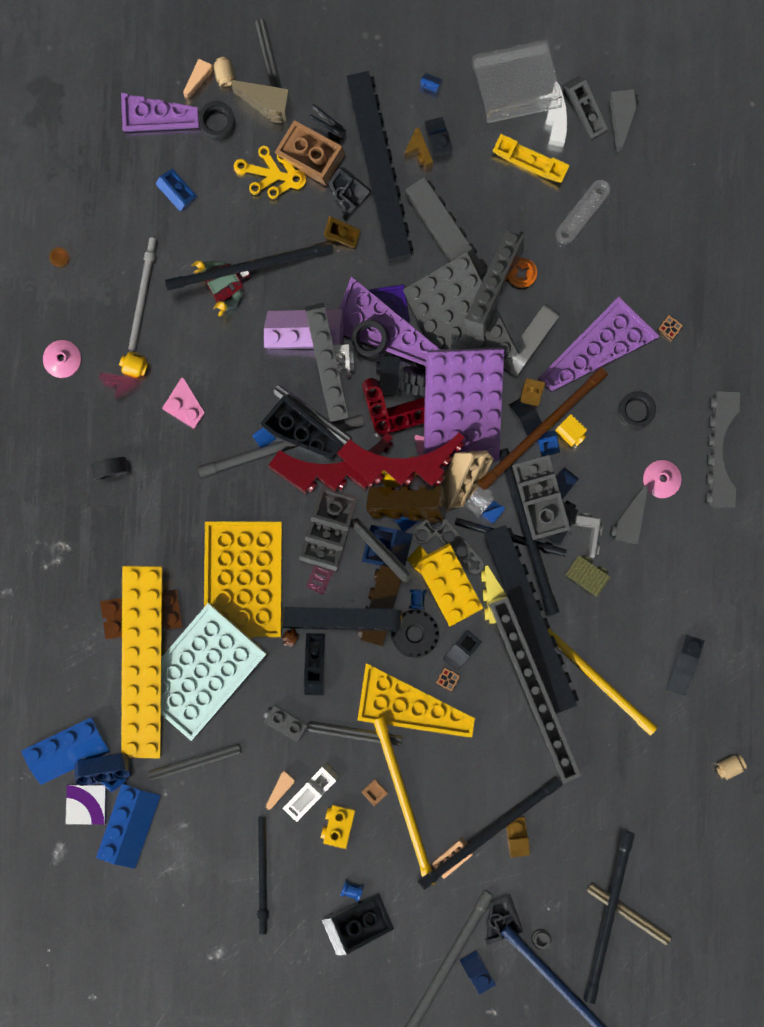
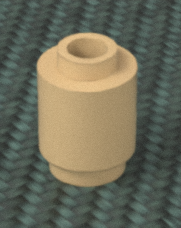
M220 57L213 64L217 82L221 87L231 86L232 80L235 79L232 60L227 59V57Z
M739 754L737 756L732 755L719 762V767L716 769L721 778L725 777L726 780H729L744 772L743 770L747 766Z

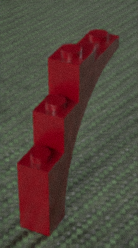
M386 433L368 451L380 456L385 452L389 453L394 446L392 443L393 437ZM279 450L268 465L269 469L306 495L309 491L311 493L318 485L317 480L335 493L346 486L347 478L365 491L368 487L374 486L345 461L331 464L309 463L293 458Z
M457 433L448 443L435 451L411 458H388L376 455L361 448L349 439L337 455L371 485L381 483L385 478L384 473L387 472L401 486L405 484L408 486L415 479L414 474L417 473L429 485L434 487L435 485L439 486L445 480L444 475L446 472L441 467H446L453 459L451 455L455 451L459 452L466 443L464 441L466 438Z

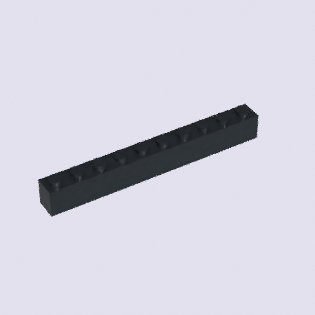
M369 71L347 75L348 88L388 262L410 258L411 252L414 250L412 241H408L406 235L409 233L408 223L403 222L402 215H405L403 203L399 204L398 197L401 196L399 185L395 186L394 179L397 176L395 167L390 165V160H393L391 149L386 148L385 142H388L386 130L383 131L381 124H384L382 112L378 113L377 109L380 101L378 94L374 95L373 88L376 87L374 76L370 77Z
M506 525L484 533L555 713L558 714L577 706L576 701H579L578 695L575 690L571 691L569 686L572 680L568 671L564 673L562 665L565 663L561 653L557 654L554 648L558 646L554 635L550 636L547 629L551 627L547 617L543 618L540 611L543 610L539 599L535 600L533 593L536 592L533 582H528L526 575L529 572L526 564H521L519 557L522 554L518 545L514 547L512 539L515 536L511 527L507 529Z

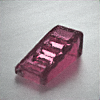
M315 565L306 587L323 595L334 570L329 569V572ZM316 573L326 576V579L316 576ZM313 579L323 583V586L313 583Z

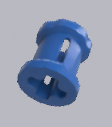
M410 589L411 605L409 609H426L424 598L427 590Z
M346 879L340 896L343 897L345 895L359 902L364 886L349 883V880Z

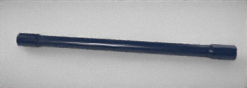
M507 925L501 931V934L533 964L593 1027H606L534 953L510 925Z

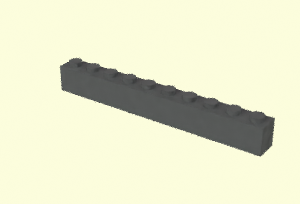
M504 595L487 602L561 781L564 784L581 777L508 597Z

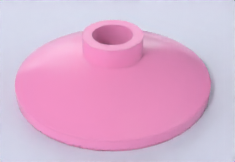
M58 340L51 343L44 351L43 364L51 375L58 378H66L73 375L79 369L81 354L72 342ZM59 355H64L63 361H58Z
M658 460L651 463L643 475L644 486H647L648 492L657 498H667L674 495L680 488L682 481L678 467L667 460ZM661 475L666 476V482L660 480Z

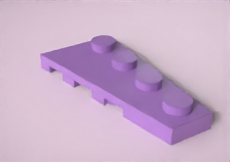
M121 93L122 126L124 132L199 128L198 107L177 103L172 104L162 100H152Z

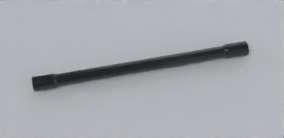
M331 241L314 244L313 246L187 276L166 279L165 285L167 291L179 289L199 282L333 252V245Z
M508 448L500 450V462L510 453ZM511 464L505 470V475L541 586L548 615H554L559 613V608L548 580L537 541L532 539L513 471V464Z
M555 776L519 806L434 870L429 871L417 882L422 889H427L442 875L529 809L562 787L563 783Z
M630 831L623 832L620 853L591 977L586 989L584 1001L591 1004L596 1003L599 981L635 837V833Z

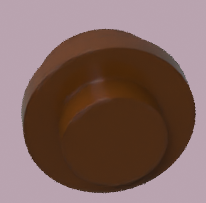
M294 628L284 633L282 637L284 646L292 647L298 639L299 634L296 633Z

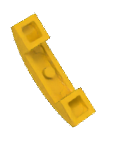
M500 134L493 149L495 154L529 172L562 183L570 166L553 157L550 159L518 144V141Z

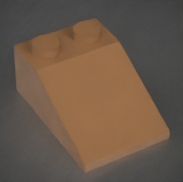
M295 120L275 150V154L325 186L346 155L341 145Z

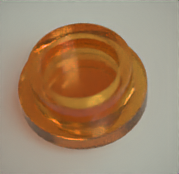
M61 247L54 248L49 254L50 262L58 267L65 265L68 261L67 251Z

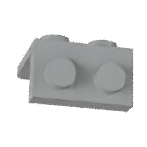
M581 513L575 517L573 525L592 528L588 557L592 559L595 555L599 554L600 543H597V539L602 534L603 524H600V519L592 518V514Z

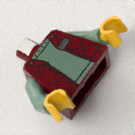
M197 260L191 266L198 267V270L194 271L195 274L229 266L231 263L227 264L222 261L202 262ZM248 271L206 281L217 302L213 309L219 308L221 310L218 316H222L225 311L237 306L244 290L241 281L250 276Z

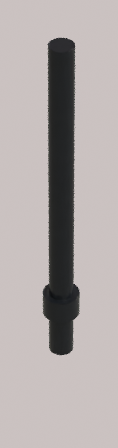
M456 518L455 521L457 526L481 533L495 529L461 518ZM514 534L515 538L512 539V542L528 546L525 537ZM537 541L538 548L543 550V553L566 556L567 549L553 546V543L546 541L545 543Z
M261 816L258 817L259 910H257V919H259V934L264 935L267 934L269 910H267L266 817Z

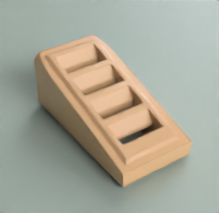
M200 59L197 61L183 92L186 99L189 100L213 72L212 64Z
M285 770L281 773L266 806L268 810L273 808L295 782V779Z
M461 837L432 862L431 865L434 868L438 867L441 861L447 860V856L450 858L454 855L453 851L458 852L460 850L459 846L463 848L468 843ZM471 853L469 856H467L465 859H463L461 862H459L457 865L451 868L448 872L442 875V877L446 878L450 873H452L467 859H469L473 855V853Z

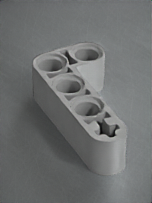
M544 304L515 344L520 354L504 362L503 368L517 377L561 314L547 304Z

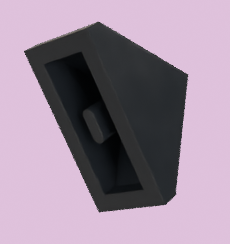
M521 398L510 403L509 407L526 436H528L542 421L536 408L533 405L522 403L520 401Z

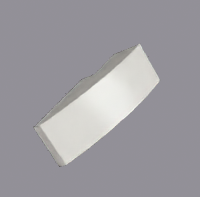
M555 83L546 125L553 126L549 144L563 147L567 132V113L560 85Z
M325 763L283 809L297 822L340 776Z

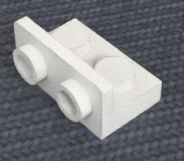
M349 344L333 345L338 370L346 368L347 378H351L350 371H354L353 351L349 352Z

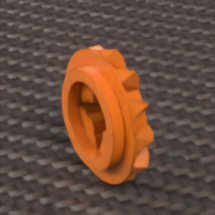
M520 258L518 264L508 275V280L515 287L525 288L531 286L536 280L537 268L531 260ZM518 268L521 270L528 269L525 273L526 279L522 276L516 277L519 272Z

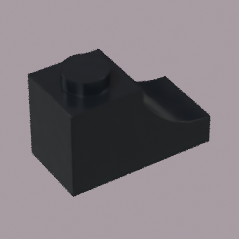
M443 117L425 121L433 158L437 159L452 155L453 148Z

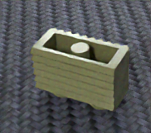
M578 555L565 575L597 597L610 579V576L607 575L609 571L602 566L595 567L591 564L593 560L586 555L582 557Z

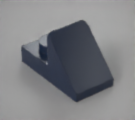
M476 950L460 959L467 976L479 995L496 985Z

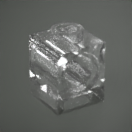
M479 486L464 506L480 517L494 500L492 497L493 493L488 488L484 491Z

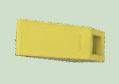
M484 566V570L481 571L482 582L486 583V589H483V601L489 602L506 595L490 568ZM487 603L488 608L484 609L485 620H489V624H494L496 622Z

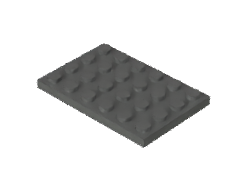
M464 253L403 289L425 337L439 349L503 348L504 362L520 354L496 306L484 338L465 333L466 315L483 281L470 253Z

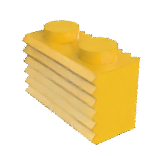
M569 415L555 430L571 447L574 444L578 446L587 437L585 434L587 428L578 423V420H575L573 415Z

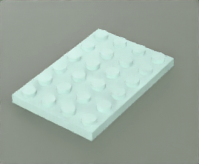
M208 603L162 656L161 715L192 741L267 653L213 605Z

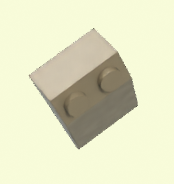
M232 80L233 92L240 99L265 117L271 119L272 122L281 123L282 121H287L290 104L289 89Z

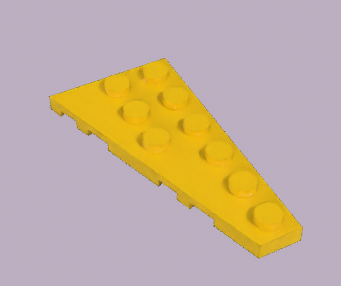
M366 663L358 721L374 723L373 719L384 716L386 725L472 738L475 718Z

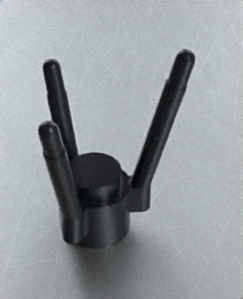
M313 104L312 107L333 125L327 124L312 114L310 118L329 129L327 135L330 138L328 139L340 144L347 130Z

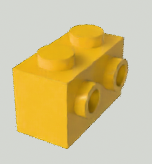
M335 804L332 805V808L327 809L325 819L329 821L327 827H323L321 838L324 839L323 844L346 849L355 809Z

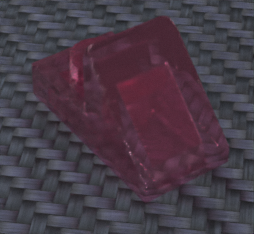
M100 372L99 380L104 382V386L114 388L117 385L116 400L121 399L140 385V381L135 378Z

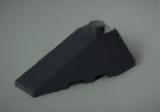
M284 395L259 424L278 439L330 459L343 445L339 439Z

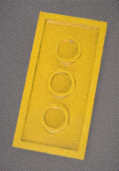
M449 543L415 561L449 626L483 609Z

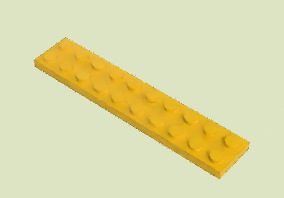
M123 565L121 753L128 755L129 758H160L162 566Z

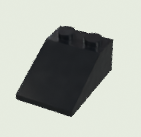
M379 894L321 919L336 955H347L394 930Z

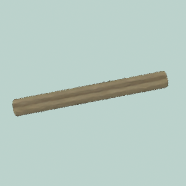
M592 883L588 887V893L607 905L610 894ZM618 900L616 912L663 944L667 945L671 941L672 937Z

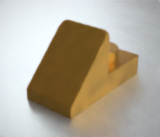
M418 127L415 129L407 146L405 157L419 152L417 157L420 165L424 164L425 168L428 169L433 167V160Z
M329 217L324 236L328 241H337L351 248H356L361 230L338 219Z
M526 378L520 401L539 406L545 382Z
M525 816L519 817L507 826L511 858L530 855Z

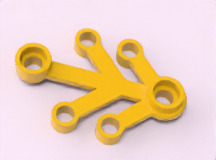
M261 146L258 153L265 160L269 169L250 165L245 159H238L234 163V170L238 175H245L249 172L267 177L258 183L253 182L250 184L249 190L253 195L259 194L262 189L277 180L286 182L277 188L270 187L268 189V196L271 199H277L281 193L290 188L300 189L306 183V177L302 171L295 170L292 164L284 159L281 160L277 155V160L283 163L288 173L280 172L270 156V150L267 146ZM265 149L268 151V153L266 155H262L261 151ZM240 163L245 165L243 169L238 168ZM295 176L300 178L298 182L293 181ZM253 186L259 187L256 192L252 191ZM272 190L277 191V194L275 196L270 195V192Z

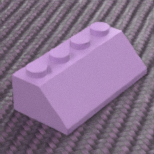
M343 309L326 310L333 345H344ZM306 310L267 311L264 325V348H314Z

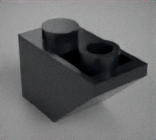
M467 629L442 659L454 670L458 671L482 641Z

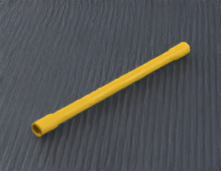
M550 628L547 629L550 636L554 635L558 645L557 648L637 721L639 726L649 735L656 731L657 725L633 706Z
M384 716L373 719L374 726L382 744L423 877L432 868L424 849L389 738V731Z

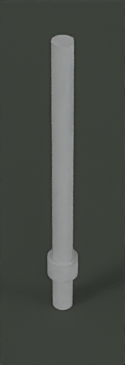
M149 238L148 249L144 254L143 260H145L128 347L129 350L136 351L152 263L155 262L156 254H154L156 238Z

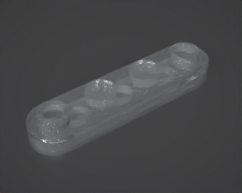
M603 180L595 181L558 227L555 236L560 244H570L604 202L610 192L607 182ZM601 188L603 193L598 194L596 189ZM566 232L568 238H563L561 234Z

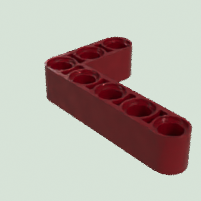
M368 378L363 382L362 388L371 421L378 434L391 433L424 423L425 397L386 408L378 380Z

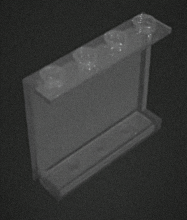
M546 40L472 56V66L475 69L482 95L487 123L562 107V95Z

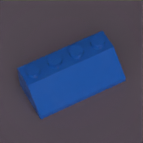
M91 717L21 752L28 768L39 784L42 785L75 769L77 761L97 758L111 751L95 717Z
M123 783L96 858L115 865L135 869L161 795L128 783Z

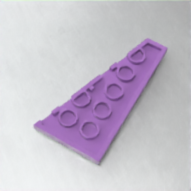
M350 278L339 308L343 309V335L351 338L354 328L362 321H378L389 332V346L385 351L426 366L427 350L441 349L356 279ZM373 327L364 329L360 335L361 342L374 347H378L382 340L379 330Z
M618 297L538 379L541 382H545V385L551 391H554L660 336Z

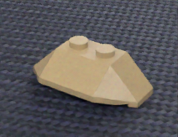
M471 450L454 454L443 481V490L447 497V510L463 507L466 504V500L480 487L477 482L488 472L494 459L487 450Z

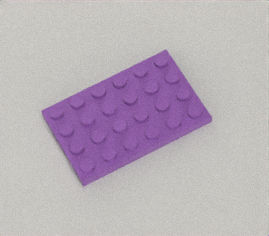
M503 348L427 350L423 455L435 451L448 443L457 433H460L466 438L464 441L466 444L459 452L487 450L494 458L493 461H499L504 364Z

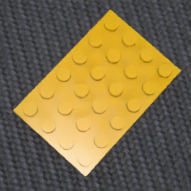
M205 522L204 607L208 603L213 605L248 637H281L282 522Z

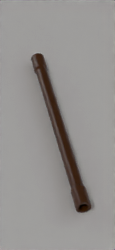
M602 367L597 369L578 390L500 463L488 471L477 484L485 491L591 389L604 380L608 373Z

